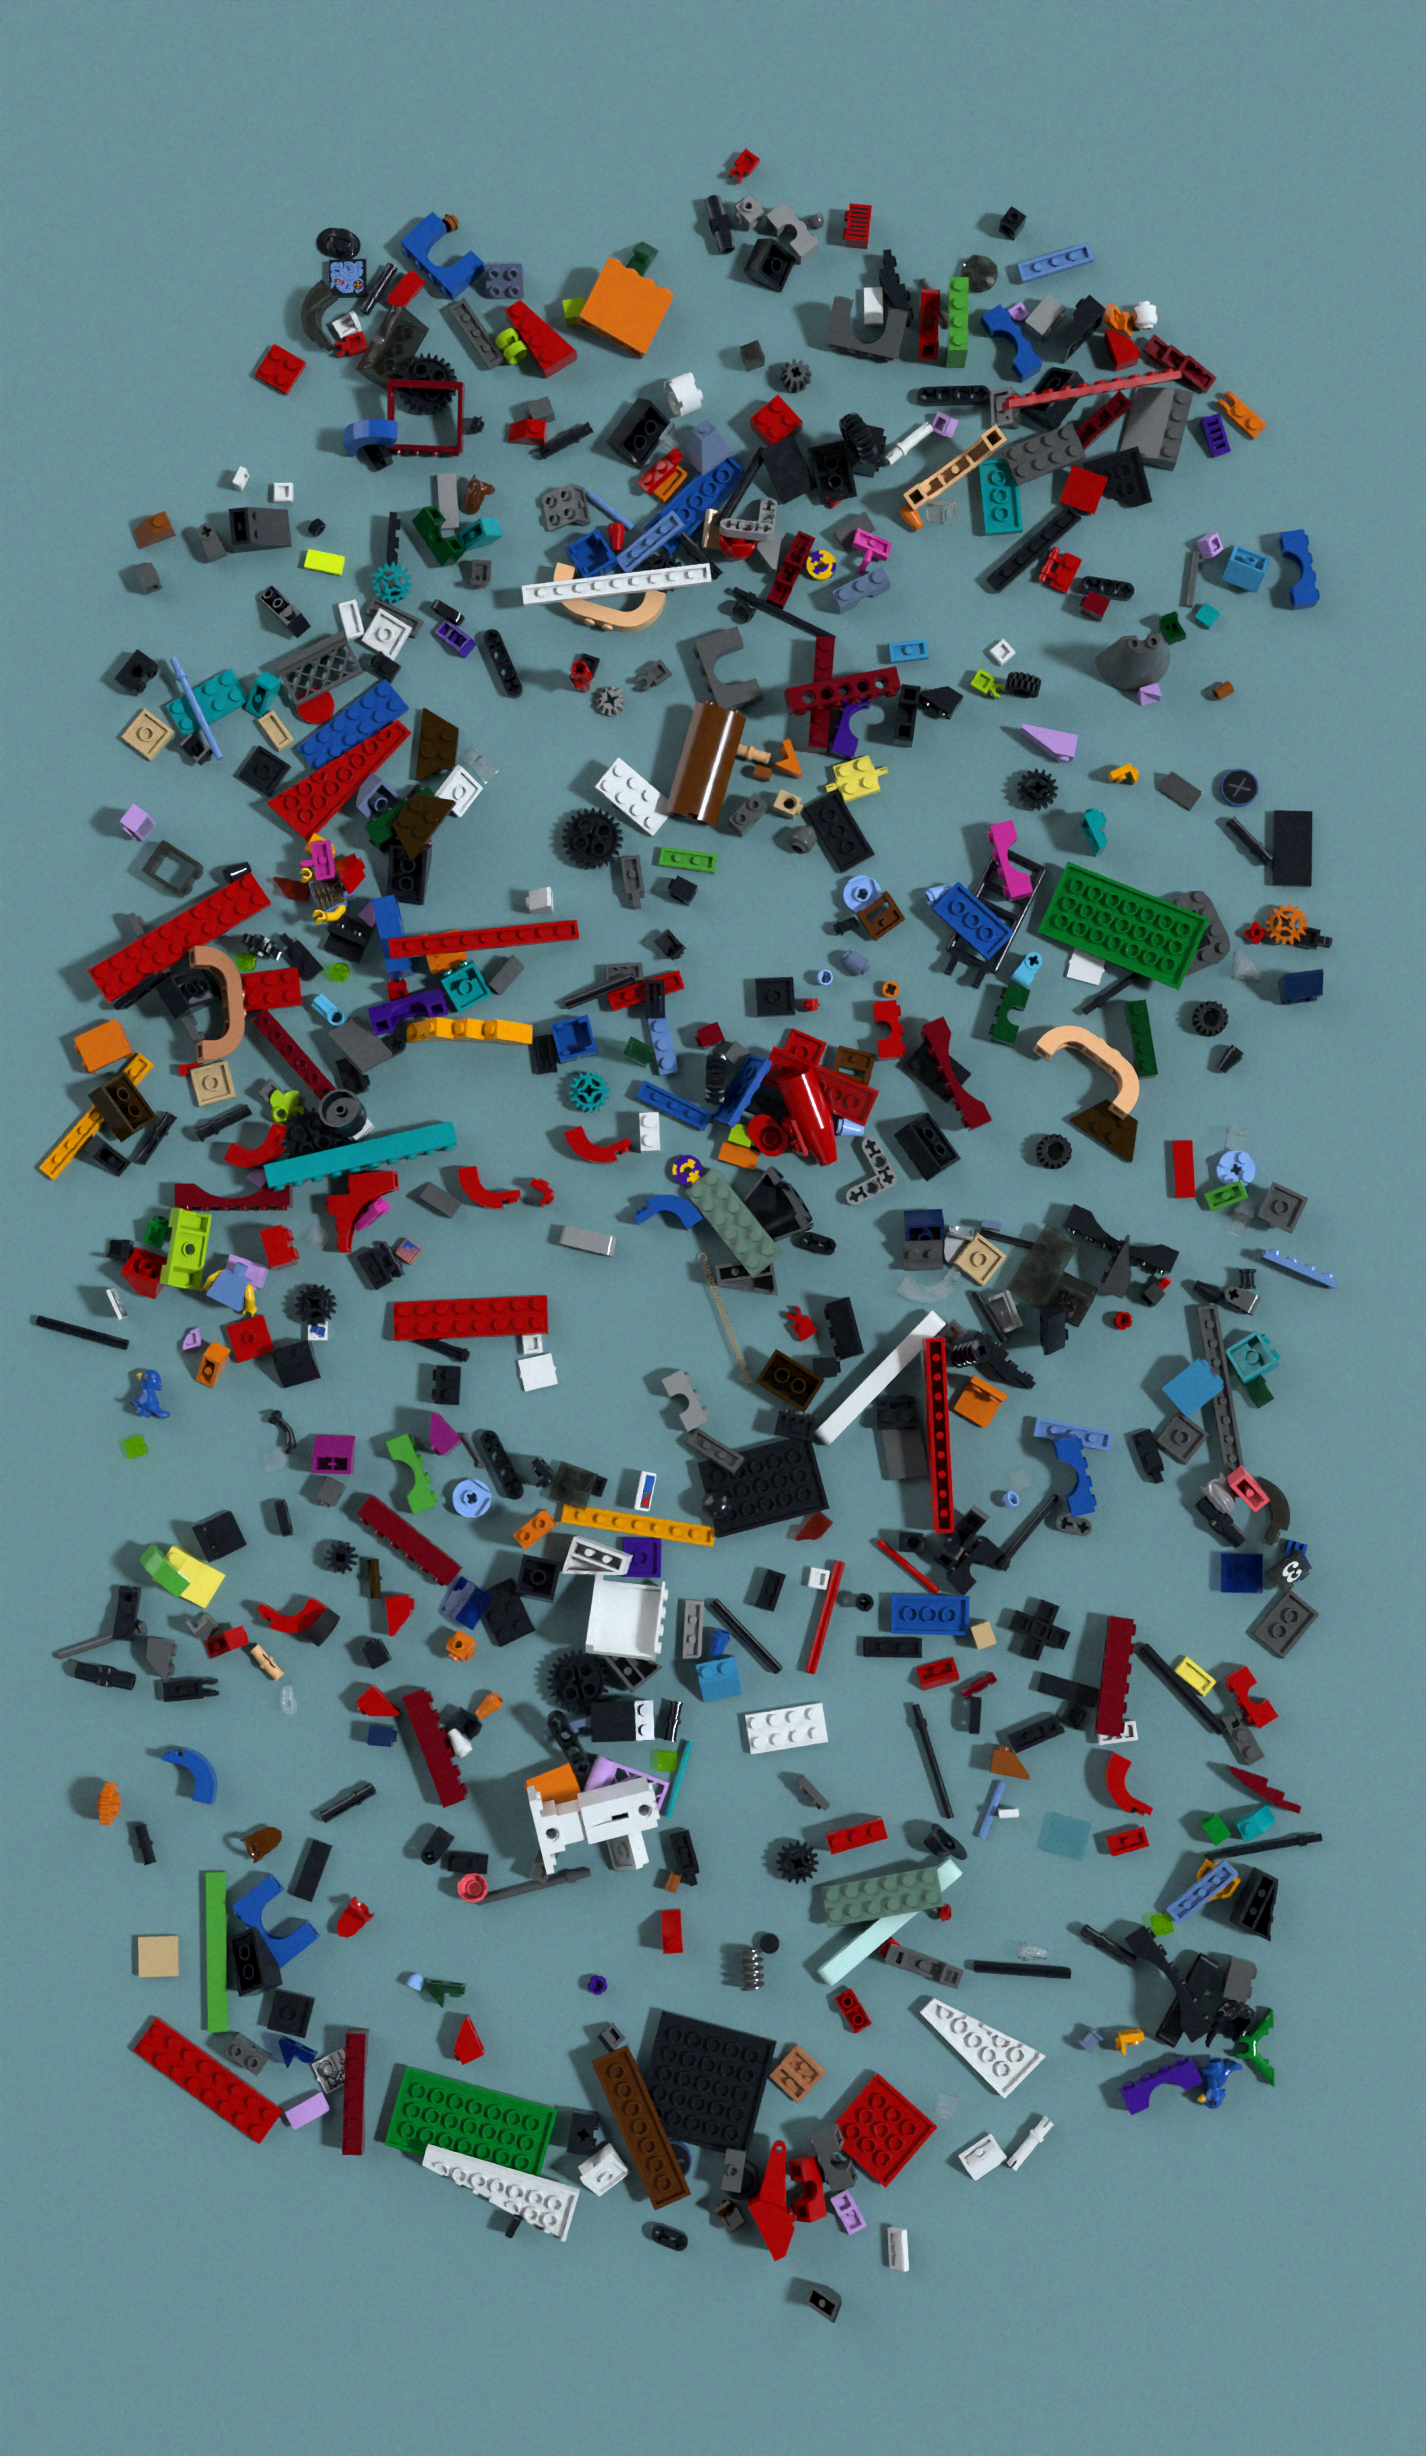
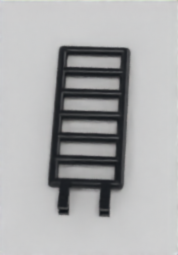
M1009 849L1007 852L1008 858L1038 872L1034 882L1030 881L1033 889L1032 895L1014 901L1022 905L1018 914L1011 913L980 897L984 887L1004 896L1001 886L988 881L992 871L997 872V868H999L993 856H991L973 895L990 911L1013 921L1011 930L1014 934L995 953L997 957L993 965L956 948L955 945L961 936L955 931L946 946V951L953 955L944 973L951 976L959 958L980 967L972 983V987L979 989L987 971L992 974L998 972L1047 873L1046 867Z

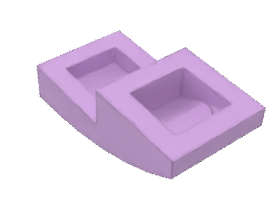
M318 2092L284 2113L292 2129L295 2130L331 2109L322 2092Z
M848 2189L830 2199L849 2235L868 2226Z

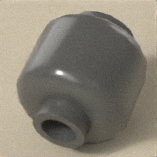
M808 825L798 826L789 838L791 849L798 854L809 853L817 841L815 830Z

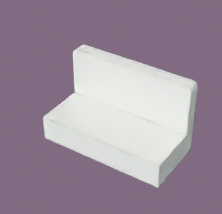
M991 2133L958 2155L966 2170L975 2181L1007 2160L1006 2155Z

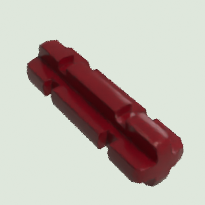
M990 1672L985 1675V1678L981 1677L970 1683L969 1687H963L960 1692L964 1699L970 1698L973 1693L977 1694L984 1690L989 1684L996 1683L997 1679L994 1673Z

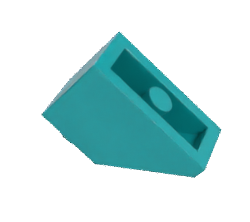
M479 518L458 534L459 540L466 552L490 545L503 536L497 518Z
M267 671L256 678L245 710L258 718L263 717L276 698L282 680Z
M1264 1804L1232 1823L1241 1839L1247 1843L1263 1834L1277 1821L1268 1805Z

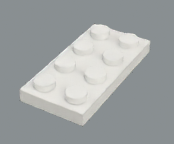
M620 758L615 760L594 786L595 789L651 837L670 816V813L665 811L668 799Z
M822 1702L745 1715L751 1754L828 1742Z

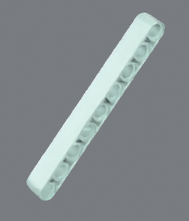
M950 1857L937 1866L942 1892L962 1874V1871ZM918 1912L875 1919L817 1970V1973L829 1987L833 1986Z

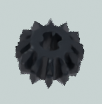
M342 1541L338 1542V1547L335 1544H331V1548L334 1551H326L331 1557H326L325 1561L331 1560L332 1562L327 1567L332 1568L335 1566L334 1573H337L340 1569L341 1574H345L346 1568L348 1571L353 1570L350 1564L357 1565L353 1558H357L359 1555H352L356 1548L348 1549L350 1546L349 1542H346L344 1548ZM339 1553L346 1555V1558H344L346 1559L345 1562L338 1561Z

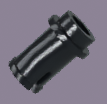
M855 916L842 922L837 921L833 925L837 936L844 935L843 933L859 927Z

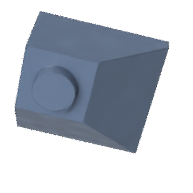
M706 419L691 431L682 455L704 476L733 455L718 430Z
M371 773L359 787L356 807L369 820L377 819L388 808L398 806L402 798L383 779Z

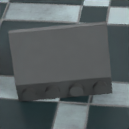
M1137 387L1120 451L1138 446L1143 464L1173 471L1177 462L1194 392L1177 388Z

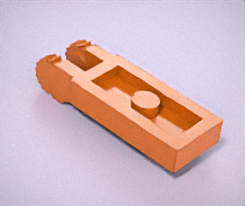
M1227 391L1225 397L1234 406L1230 408L1222 399H1219L1216 404L1234 424L1254 440L1267 424L1240 399L1238 400L1237 396L1231 391Z

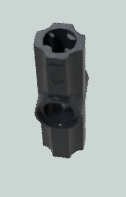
M711 195L704 200L709 216V225L712 235H715L720 254L726 255L735 250L728 215L725 214L720 195Z
M1207 1496L1201 1498L1194 1506L1208 1520V1524L1235 1549L1248 1538L1233 1523L1234 1520L1228 1513L1218 1511Z
M79 1661L75 1669V1678L95 1682L96 1685L103 1687H117L132 1691L136 1683V1674L116 1670L115 1667L108 1665H94Z

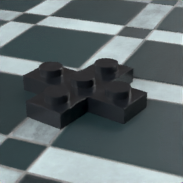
M1041 1599L1034 1617L1015 1610L1009 1628L1026 1635L1020 1654L1039 1661L1045 1643L1064 1650L1071 1632L1053 1625L1060 1606Z

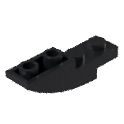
M891 249L883 250L884 269H879V281L882 292L890 308L909 312L906 327H910L911 319H914L913 308H909L908 304L910 292L906 290L905 283L900 284L899 274H895L894 267H897L896 257L892 256Z
M983 1330L981 1333L977 1331L974 1334L975 1339H982L990 1348L991 1358L987 1363L1005 1382L1010 1385L1015 1379L1027 1389L1031 1390L1036 1383L1032 1381L1034 1379L1032 1375L1026 1371L1024 1373L1020 1372L1017 1369L1018 1365L1013 1361H1005L1009 1353L1006 1352L1007 1348L999 1342L995 1344L990 1340L992 1337Z

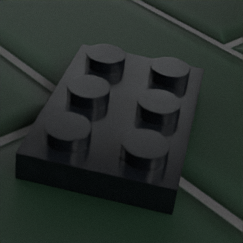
M923 1042L903 1068L945 1103H948L953 1096L948 1094L944 1084L946 1081L937 1072L936 1066L938 1064L929 1055L928 1049L930 1047L928 1043ZM949 1055L952 1071L962 1086L971 1076V1073Z
M511 1578L476 1594L500 1647L535 1631V1627L521 1598L515 1596L516 1587Z

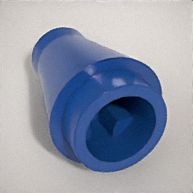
M715 1628L711 1636L709 1656L716 1659L721 1658L730 1640V1633L728 1631Z

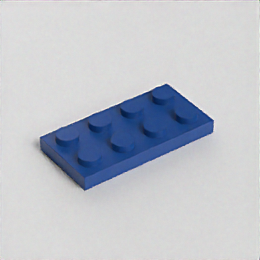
M959 881L932 908L935 914L987 961L1014 934L1006 924Z
M749 1053L725 1093L724 1102L718 1105L711 1119L734 1128L740 1121L744 1109L749 1106L753 1094L759 1089L763 1077L769 1072L772 1061L768 1058Z
M891 1594V1634L969 1636L970 1596Z

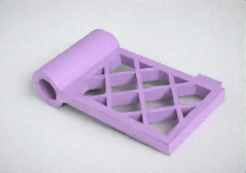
M597 1755L583 1792L609 1786L613 1778L615 1784L632 1780L637 1776H646V1780H652V1785L655 1783L664 1785L662 1792L655 1795V1798L659 1797L658 1803L656 1802L659 1811L670 1782ZM617 1768L625 1770L628 1778L617 1782L615 1777Z

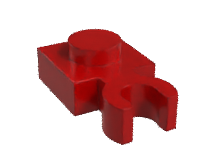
M745 148L734 162L736 168L730 170L729 178L731 179L733 175H738L736 183L740 184L743 180V175L750 176L760 163V159Z
M363 331L346 336V342L344 343L337 341L333 344L336 349L342 348L341 351L336 352L338 358L344 357L348 352L352 357L369 351Z
M796 1306L797 1315L791 1316L788 1311L787 1317L795 1321V1324L791 1327L801 1342L818 1332L808 1316L801 1317V1309Z

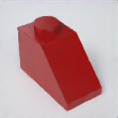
M1110 329L1106 330L1103 339L1115 372L1137 365L1140 351L1138 346L1134 345L1133 340Z
M524 419L511 423L508 443L544 447L547 436L546 421Z
M355 853L334 862L348 895L352 894L366 877L363 871L366 867L361 858L357 859Z
M411 1594L385 1598L389 1637L395 1636L413 1614L412 1610H415V1600L411 1598Z
M242 1625L204 1641L210 1659L247 1645L249 1641Z
M375 1684L355 1702L358 1705L356 1708L364 1716L366 1714L368 1716H398L401 1713Z
M681 1909L662 1910L663 1954L683 1953Z
M469 2015L463 2021L454 2046L455 2050H453L456 2060L461 2061L462 2065L483 2056L486 2052Z

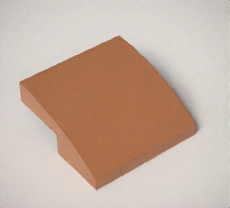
M797 2044L773 2069L769 2076L790 2097L799 2103L825 2075L826 2070Z

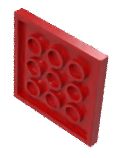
M878 2072L833 2123L838 2124L844 2139L842 2149L885 2188L937 2128V2125Z

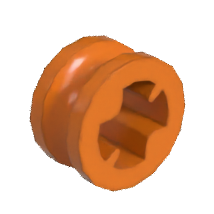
M887 981L882 987L883 995L890 999L896 997L899 993V985L894 981ZM887 985L895 986L896 989L893 995H890V992L886 993Z

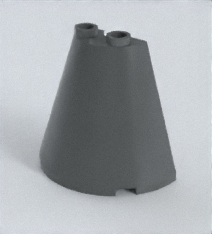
M1162 633L1148 634L1145 640H1140L1136 635L1121 637L1097 655L1095 661L1101 676L1110 682L1113 687L1123 691L1137 692L1140 687L1158 683L1165 675L1170 663L1171 652Z

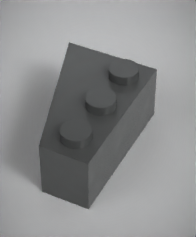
M740 1261L715 1265L718 1286L778 1296L773 1262L754 1278Z

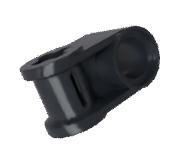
M438 1826L421 1853L422 1861L427 1865L435 1864L448 1849L455 1837ZM433 1851V1856L435 1857V1859L432 1858L428 1860V1854L426 1852Z

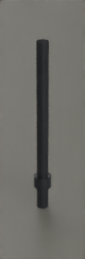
M735 587L732 592L745 599V602L751 605L755 604L818 636L835 637L836 639L835 635L756 597L757 595L752 592L748 593L738 587Z
M1134 972L1103 995L1095 997L1093 1002L1082 1009V1012L1087 1015L1097 1007L1101 1008L1106 1004L1107 1000L1142 977V975Z
M919 1704L912 1705L916 1719L914 1721L916 1729H919L946 1818H953L954 1814L926 1728L928 1726L926 1718H923Z
M1321 1833L1307 1836L1301 1834L1297 1835L1296 1838L1205 1854V1859L1213 1861L1297 1845L1303 1847L1307 1846L1308 1843L1322 1841Z

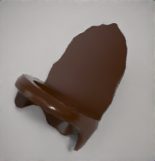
M476 474L473 475L468 483L464 495V508L468 515H473L480 509L485 495H491L495 492L493 485L481 482L475 478Z
M266 1827L252 1835L245 1836L240 1841H245L246 1849L254 1859L253 1863H257L263 1859L264 1855L270 1853L272 1849L278 1846L282 1833L278 1828Z

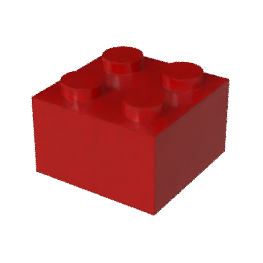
M777 395L750 418V428L769 447L791 435L795 437L802 431L803 421Z
M280 1224L259 1231L271 1269L278 1271L298 1264L297 1259H300L297 1248H294L292 1244L294 1235L291 1229L289 1230L286 1226Z

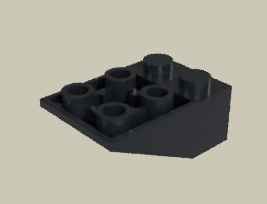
M255 507L228 509L232 546L236 553L292 547L288 510Z

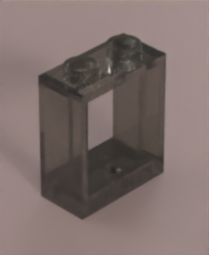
M162 840L142 871L145 875L183 899L185 895L188 896L191 893L195 880L201 878L204 867L201 863L170 843ZM169 852L194 866V869L180 890L155 874Z

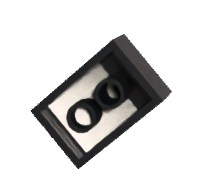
M1090 294L1085 299L1081 298L1075 306L1073 322L1061 359L1063 364L1102 324L1106 309Z
M844 439L808 447L821 505L857 497L849 451Z
M395 839L390 844L386 896L394 895L399 902L424 905L431 866V844H426L413 862L407 855L400 840Z
M190 969L169 975L155 987L175 1020L186 1017L222 1000L219 987L209 971L205 969Z
M634 1699L590 1703L592 1743L655 1739L653 1700Z
M252 1927L227 1939L239 1997L257 1996L283 1984L279 1964L257 1927Z

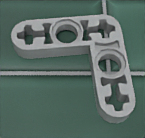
M765 498L761 501L758 522L731 518L721 520L720 534L725 537L749 540H772L775 530L777 501L772 498ZM764 518H769V519H771V520H770V521H766V520H763V519H764ZM747 528V529H750L751 531H744V530H742V529Z
M866 1137L862 1142L861 1148L876 1176L847 1191L846 1202L851 1206L859 1205L892 1188L897 1181L893 1168L879 1142L874 1137ZM867 1141H870V1143H875V1145L873 1146L875 1152H877V1150L880 1151V1153L875 1154L872 1158H870L869 1156L872 1154L871 1149L865 1148V1146L867 1145ZM877 1157L883 1158L885 1162L881 1168H877L873 1163ZM886 1167L889 1168V1170H886L887 1175L893 1177V1179L891 1180V1184H889L888 1182L884 1183V1174L881 1173V1175H879L878 1173L879 1171H883ZM874 1183L877 1187L876 1192L868 1193L866 1185ZM862 1187L863 1193L867 1197L863 1198L862 1194L857 1198V1202L854 1200L850 1201L851 1192L857 1194L861 1192L858 1188Z

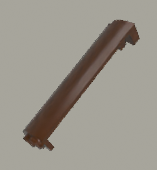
M704 700V703L696 702L665 811L676 817L689 818L699 824L716 827L746 722V718L740 715L739 710L732 708L728 710L715 706L714 702Z

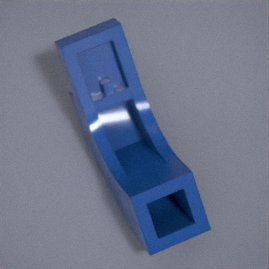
M366 419L349 424L344 429L346 456L354 457L358 449L365 445L377 444L393 447L397 441L398 422L385 419Z
M658 1195L646 1200L649 1208L643 1207L635 1212L636 1216L634 1217L637 1224L640 1225L658 1213H672L681 1220L687 1231L703 1221L698 1210L689 1201L675 1195Z
M191 1748L184 1749L183 1754H181L182 1751L177 1749H170V1751L163 1753L162 1761L183 1765L192 1772L195 1778L193 1801L210 1805L215 1803L217 1777L212 1764L204 1755Z

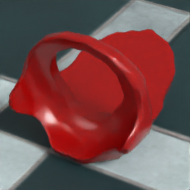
M356 1896L349 1901L348 1908L344 1910L343 1915L338 1920L337 1933L339 1937L348 1938L355 1935L375 1915V1913H369V1908L364 1903H358Z

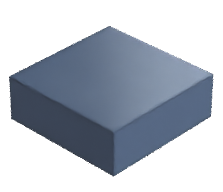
M982 1220L980 1229L999 1232L1002 1223Z

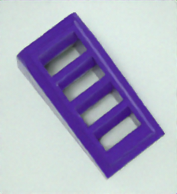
M1219 413L1203 418L1200 422V427L1212 458L1229 453L1231 450ZM1218 430L1217 433L1210 434V432ZM1219 437L1221 438V440H1218V441H1215V442L1212 441L1213 439H1216V438H1219ZM1223 444L1224 447L1215 450L1216 446Z
M447 619L434 632L435 635L463 658H466L476 646V643L470 636ZM450 627L451 629L444 636V632Z

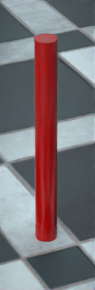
M881 1538L878 1540L876 1545L932 1593L936 1594L940 1590L939 1587Z

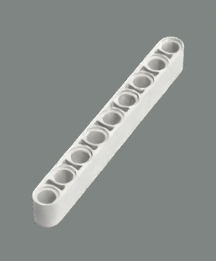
M932 1310L814 1434L828 1447L922 1350V1338L934 1337L946 1323Z

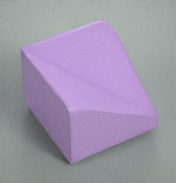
M937 412L932 424L933 431L944 437L952 438L959 420L945 413Z
M1217 532L1206 534L1196 542L1202 559L1212 558L1223 550Z
M1158 683L1140 687L1137 693L1141 706L1159 702L1162 697Z

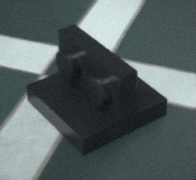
M342 915L335 921L334 925L329 924L327 928L329 936L323 948L359 964L374 928Z

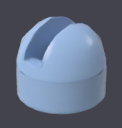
M822 970L817 975V981L821 985H828L833 980V975L829 970ZM824 973H825L826 976H825V978H824V981L822 982L821 980H822V977H823V975H824Z
M1010 1491L1002 1497V1502L1005 1504L1004 1507L1013 1508L1019 1504V1499L1014 1492Z
M414 1974L408 1979L407 1985L421 1991L424 1983L423 1977L420 1974Z

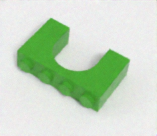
M969 277L949 278L946 296V312L949 314L946 368H965L968 353Z

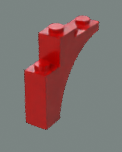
M397 1171L348 1175L349 1180L346 1181V1187L350 1194L327 1196L326 1211L329 1212L330 1216L337 1217L334 1225L336 1231H338L336 1247L339 1253H352L355 1231L353 1225L359 1221L358 1217L380 1197L394 1191H399Z

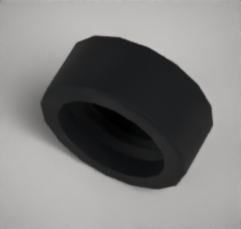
M327 1608L314 1623L306 1638L316 1646H321L336 1627L340 1616Z
M745 2160L744 2168L752 2176L751 2185L748 2189L740 2191V2193L724 2190L732 2199H748L758 2189V2171L749 2160Z

